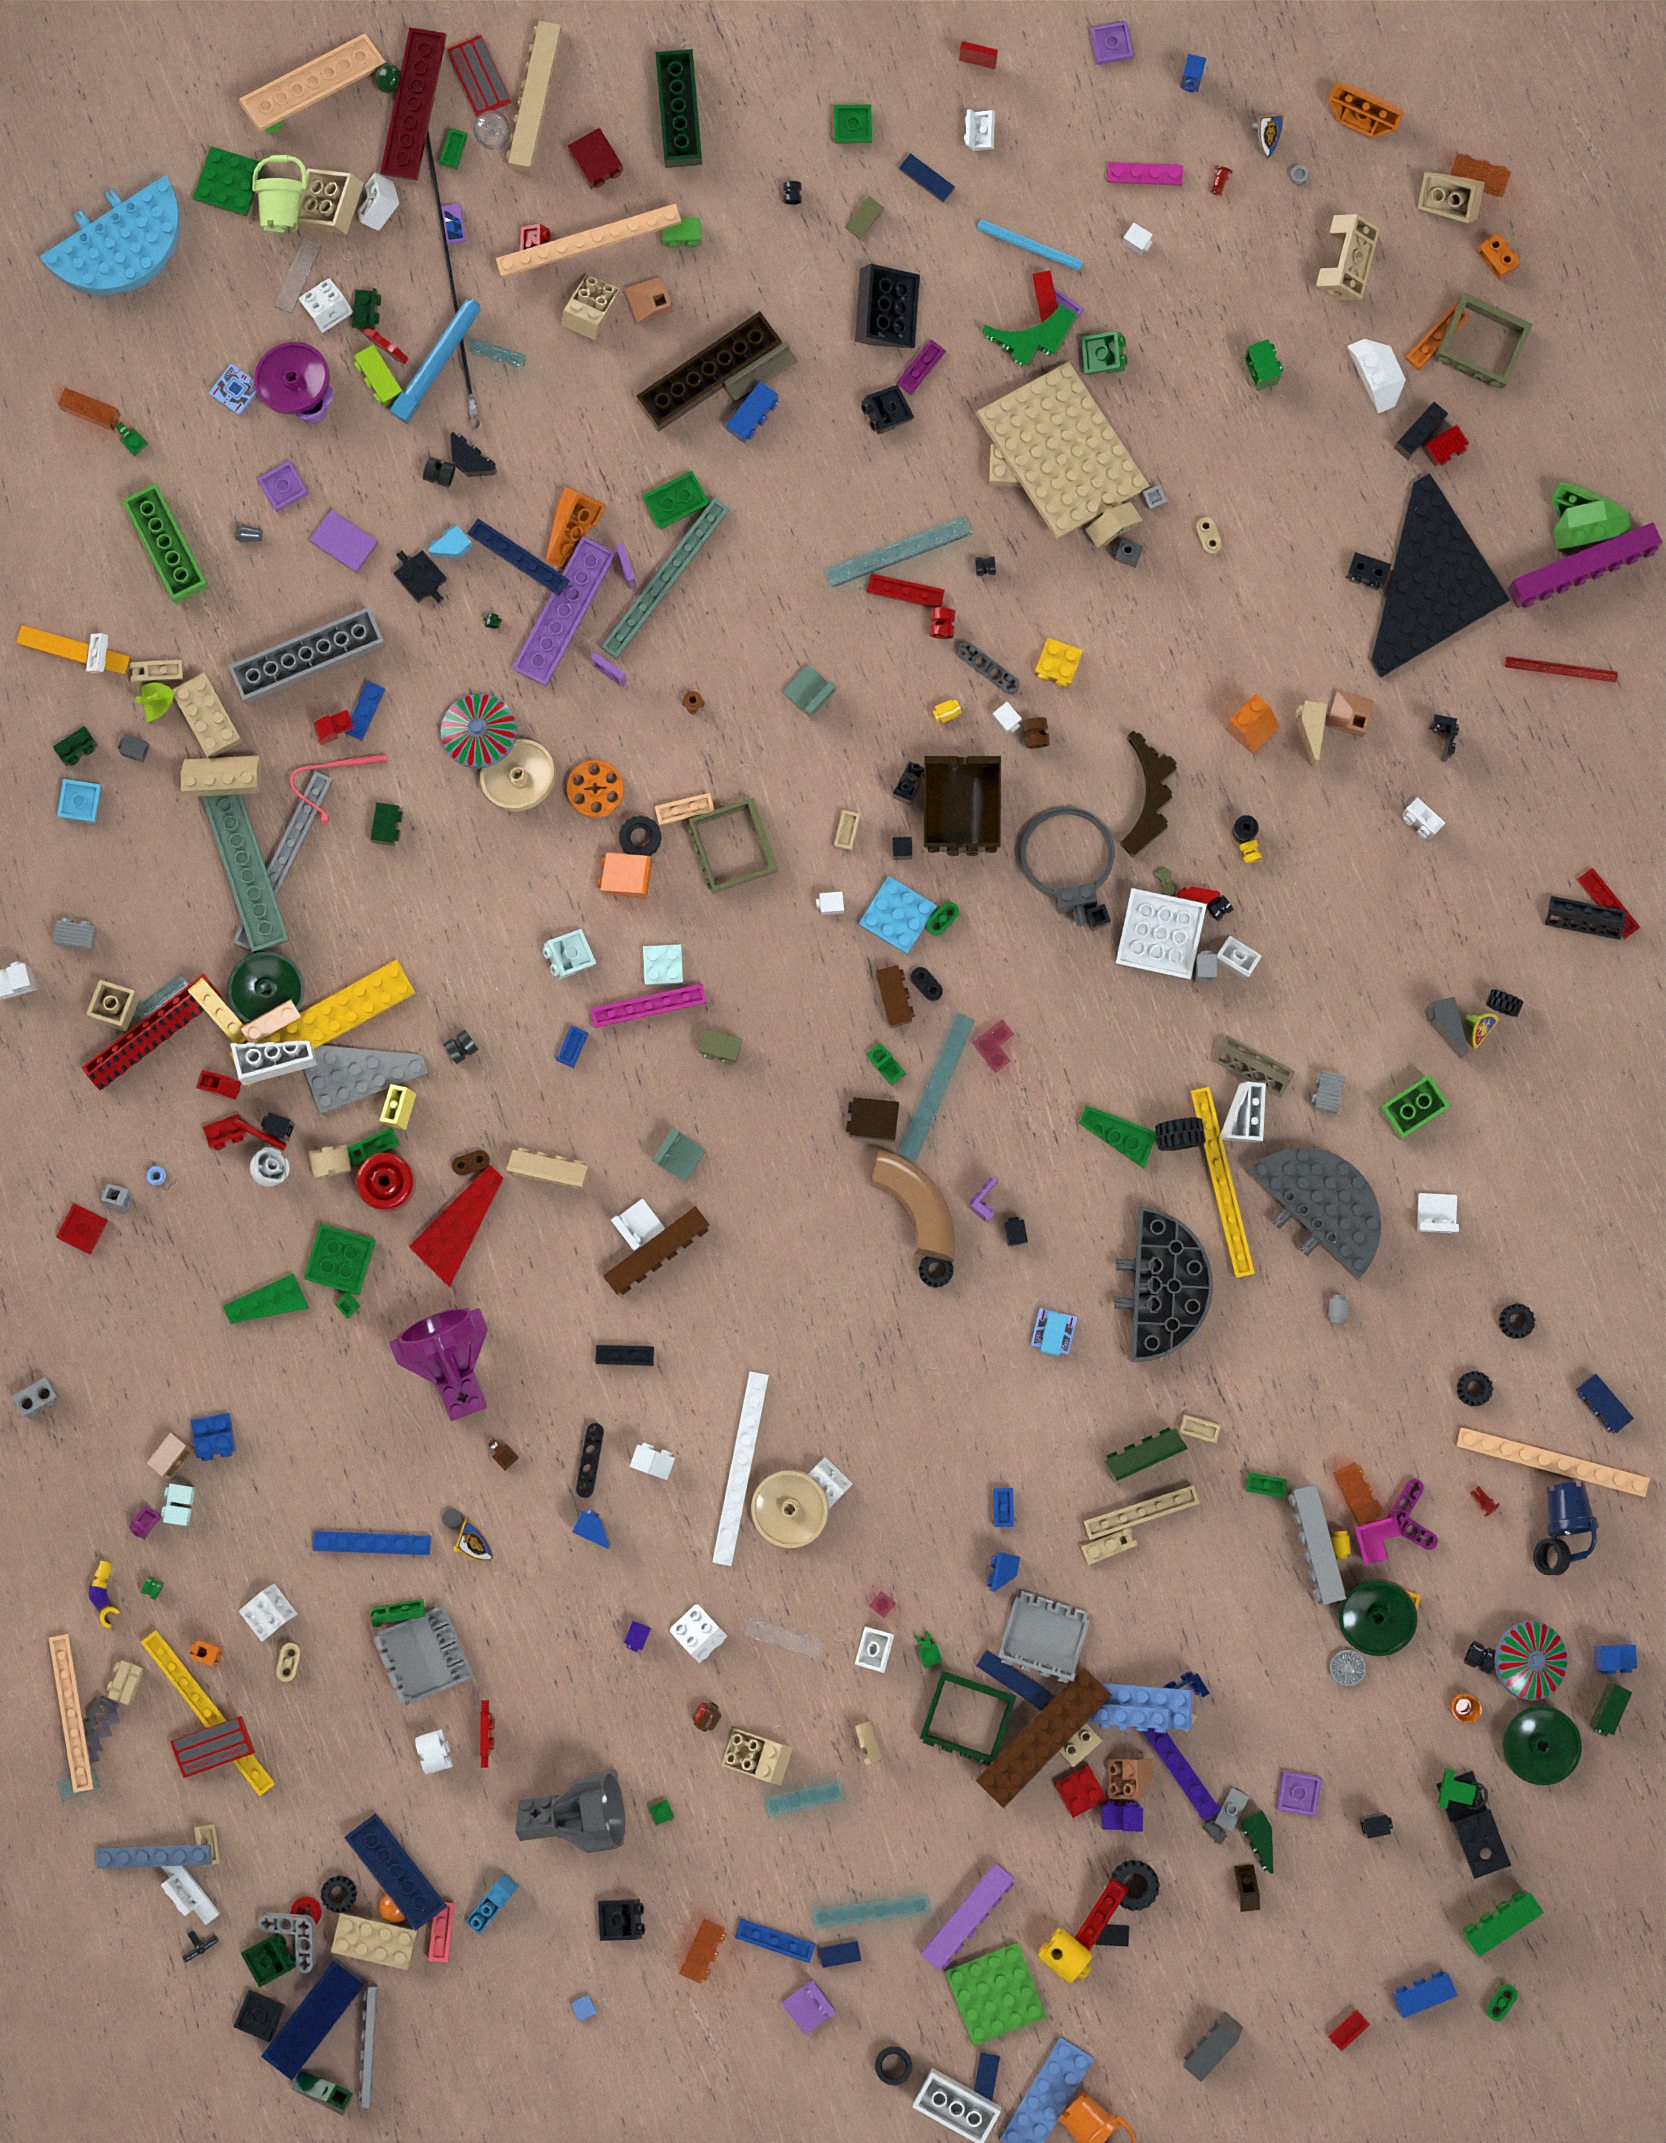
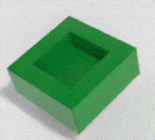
M349 1292L344 1294L335 1304L347 1319L361 1307Z
M668 1800L649 1807L656 1826L675 1818Z

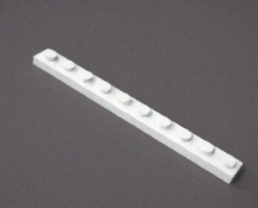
M755 1372L749 1373L712 1563L732 1566L769 1375Z

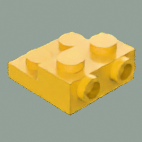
M1047 638L1035 670V675H1038L1037 678L1048 681V679L1055 681V684L1058 686L1066 687L1067 685L1070 687L1083 650Z

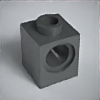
M125 734L124 739L122 738L119 742L118 749H120L119 752L122 756L144 763L150 744L147 741Z

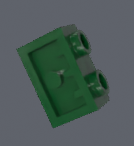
M373 288V291L355 290L353 328L375 330L376 324H379L380 314L377 313V306H381V294L378 293L377 288Z
M83 726L53 746V748L67 767L68 765L73 766L78 763L79 758L83 755L87 756L93 753L98 745L87 728Z

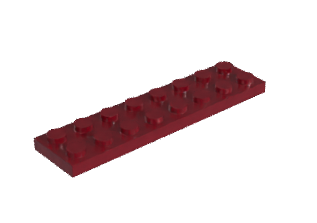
M409 27L399 86L396 91L380 171L381 175L418 181L447 37L446 33Z

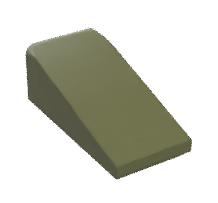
M869 196L845 228L861 239L882 214L884 207Z

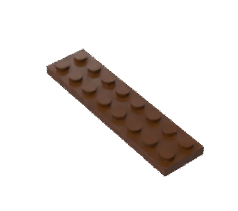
M1083 1668L1075 1676L1074 1681H1070L975 1781L1004 1809L1113 1695L1088 1670Z

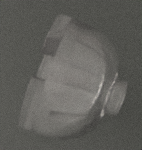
M495 110L485 111L475 120L473 127L474 136L478 144L483 148L489 150L501 148L509 141L511 136L510 123L501 112Z

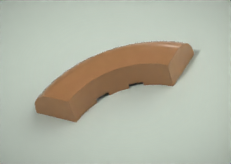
M879 1149L871 1187L880 1189L897 1198L908 1212L910 1218H912L916 1233L915 1254L953 1262L955 1252L954 1225L949 1208L941 1192L933 1181L916 1165L901 1156Z

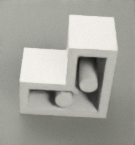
M21 961L10 964L11 967L0 970V1000L37 990L32 969Z
M643 1443L642 1446L637 1445L630 1467L668 1481L675 1462V1458L672 1457L673 1453L665 1450L659 1453L654 1451V1446Z

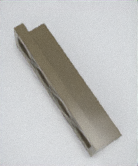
M785 341L724 381V387L735 403L751 393L760 381L765 384L797 363L796 357L790 350V344Z
M1228 1035L1213 1061L1251 1082L1266 1083V1090L1279 1097H1282L1295 1072ZM1222 1052L1230 1055L1231 1061L1221 1059ZM1238 1063L1246 1064L1248 1070L1240 1069ZM1255 1073H1263L1266 1079L1260 1080L1256 1077ZM1278 1081L1284 1085L1279 1090L1273 1087L1272 1082Z

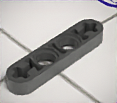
M963 642L958 646V657L1007 694L1012 695L1018 691L1019 680L969 642ZM967 647L970 648V649H969V653L972 654V655H974V652L977 653V654L974 656L972 662L970 661V659H971V656H970V655H968V654L962 655V649H961V648H964V649H966ZM984 658L986 665L982 668L978 667L975 664L976 659ZM993 669H998L1001 672V677L994 679L991 677L990 672ZM1004 675L1008 676L1005 679L1007 682H1015V689H1007L1008 684L1004 681L1002 684L999 683L1003 680Z

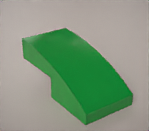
M881 1042L866 1054L891 1086L906 1075V1072L894 1060L893 1056Z

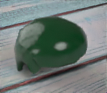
M382 65L375 75L376 86L382 92H394L399 86V74L401 71L396 68V65Z

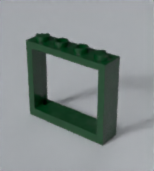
M942 1671L920 1738L923 1739L924 1744L934 1747V1744L941 1745V1750L950 1753L953 1750L959 1751V1756L971 1759L973 1756L979 1758V1763L989 1766L990 1762L993 1763L997 1757L1017 1696ZM945 1680L1008 1701L990 1755L928 1734Z

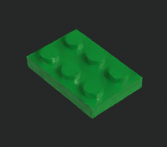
M693 471L642 496L659 531L710 504Z

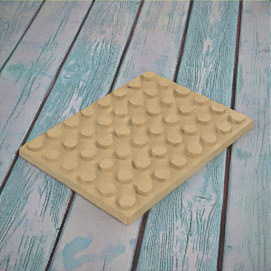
M1070 362L1061 365L976 412L978 419L1056 539L1102 515V511L1107 507H1114L1120 502L1124 503L1150 487Z

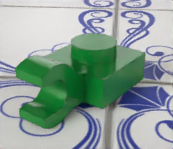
M122 422L116 426L117 430L124 437L121 443L133 456L137 455L148 445L136 429L130 432Z

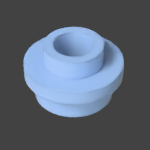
M153 1166L147 1172V1180L152 1185H161L166 1179L165 1170L159 1166ZM156 1172L160 1174L159 1179H154L153 1177Z

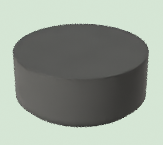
M449 1509L443 1514L442 1520L446 1527L454 1529L460 1526L462 1515L456 1509Z

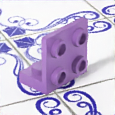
M997 1176L994 1179L990 1177L982 1187L984 1191L981 1194L977 1192L970 1200L972 1204L970 1209L987 1224L994 1215L992 1213L993 1209L985 1202L983 1204L980 1202L998 1182L999 1178Z
M813 1979L782 2002L784 2008L805 2035L828 2017L831 2018L837 2013Z

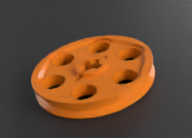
M591 760L580 764L572 771L567 782V795L571 805L580 814L591 818H600L611 814L618 808L624 796V784L620 773L611 764L600 760ZM597 765L600 768L599 774L591 775L589 773L590 767ZM608 774H615L617 776L615 783L610 784L606 781ZM582 776L584 778L583 784L575 785L573 783L574 777ZM594 784L601 788L596 794H594L593 790H590V788L594 787ZM609 793H616L618 799L615 802H609L607 800ZM576 795H583L585 801L582 804H576L574 802ZM600 803L602 805L601 811L594 813L591 810L592 804Z

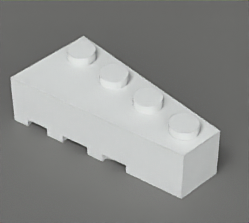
M310 1041L266 1042L264 1044L230 1043L238 1078L243 1085L317 1065L314 1048Z

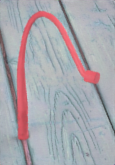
M387 754L345 759L299 768L290 776L291 788L298 797L322 814L321 823L327 824L329 823V815L295 788L294 777L299 772L309 769L387 762Z

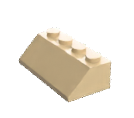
M261 756L184 759L181 770V792L185 797L261 793Z
M518 1148V1151H512L506 1171L516 1176L584 1190L589 1167L585 1166L586 1162L574 1160V1163L567 1162L565 1157L556 1156L553 1159L549 1158L546 1153L537 1152L535 1155L530 1154L528 1149Z

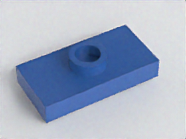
M571 1025L556 1061L574 1068L589 1033Z

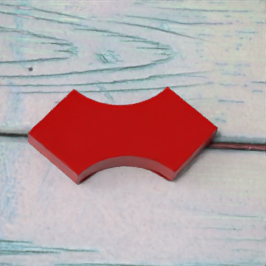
M366 328L363 332L374 345L383 349L396 361L406 364L409 360L398 347L391 344L378 332Z

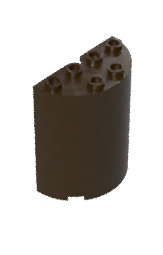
M924 756V848L928 849L929 853L948 852V856H959V853H967V856H978V852L996 853L997 849L1001 847V756Z

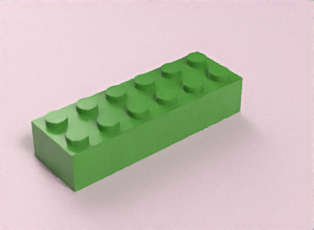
M157 484L122 500L173 602L178 604L210 588Z

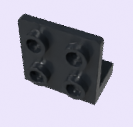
M1435 714L1429 722L1428 729H1433V732L1438 734L1447 732L1442 761L1446 762L1455 752L1456 743H1453V740L1458 735L1459 725L1457 724V718Z

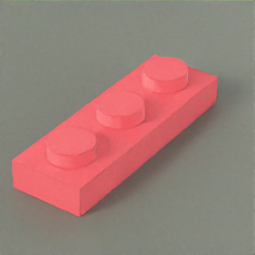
M445 1902L447 1908L433 1918L428 1961L444 1963L449 1961L455 1903Z

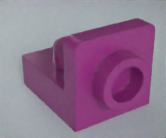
M145 1505L131 1521V1532L136 1537H141L145 1540L151 1529L161 1519V1516Z

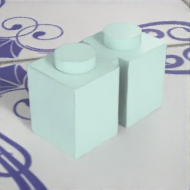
M170 1484L169 1487H166L164 1498L167 1499L166 1507L163 1506L161 1518H164L163 1522L189 1526L192 1509L172 1506V1504L177 1502L193 1505L195 1487Z

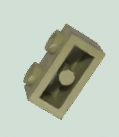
M705 1029L699 1053L702 1054L703 1058L713 1060L715 1057L721 1059L720 1062L732 1065V1062L737 1063L742 1039Z

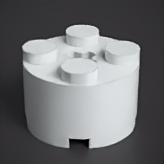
M442 1729L415 1738L417 1752L422 1760L420 1763L425 1774L453 1767L451 1756H448V1752H451L448 1741H445Z

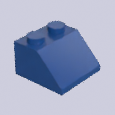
M589 1509L587 1512L582 1511L572 1533L610 1549L611 1543L602 1519L598 1518L599 1514Z

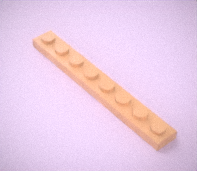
M69 1634L50 1637L49 1643L73 1791L78 1793L93 1790L94 1785Z

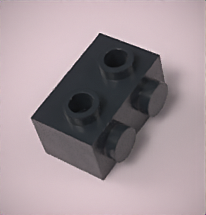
M1355 552L1346 578H1349L1355 584H1367L1369 588L1374 590L1383 589L1391 564Z

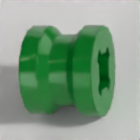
M149 1576L141 1589V1593L144 1595L148 1594L151 1599L155 1600L160 1594L164 1583L161 1581L157 1582L154 1580V1577Z

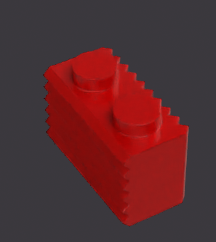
M1455 425L1426 443L1424 450L1435 466L1439 464L1444 466L1452 460L1450 457L1455 454L1460 456L1465 453L1469 441L1459 426Z

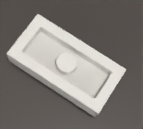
M91 634L86 672L98 673L104 671L106 649L108 647L107 634Z

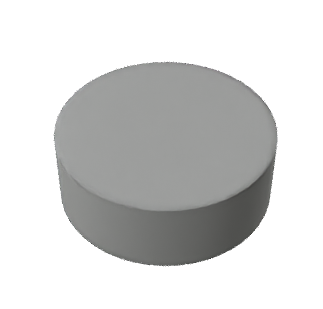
M1303 165L1294 166L1290 172L1291 182L1295 185L1306 183L1309 177L1308 169Z

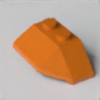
M1336 82L1328 98L1338 123L1371 138L1396 131L1404 115V112L1392 102L1356 85Z

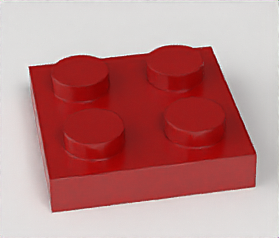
M1089 1764L1055 1782L1073 1818L1107 1800Z

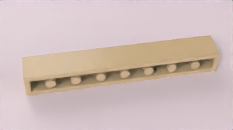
M539 21L538 27H534L533 38H535L534 44L530 45L529 49L531 60L526 63L525 73H527L526 80L523 79L521 91L524 92L523 96L519 97L517 108L520 109L519 115H515L514 118L516 129L515 133H511L510 144H512L511 151L508 150L506 155L509 169L532 173L562 34L560 24Z

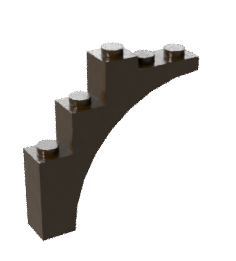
M1133 730L1127 736V740L1136 751L1142 764L1146 794L1139 820L1120 844L1132 858L1137 856L1168 828L1166 824L1168 823L1167 819L1162 814L1158 815L1157 812L1173 798L1170 788L1167 785L1163 786L1162 783L1177 769L1175 766L1177 763L1171 756L1167 757L1163 754L1158 758L1157 751L1152 746L1149 748L1145 744V738L1139 732L1136 734Z

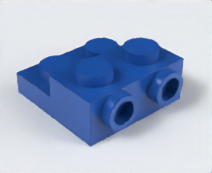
M230 1413L191 1420L196 1458L208 1461L213 1460L214 1455L220 1454L221 1458L232 1456V1452L237 1451Z

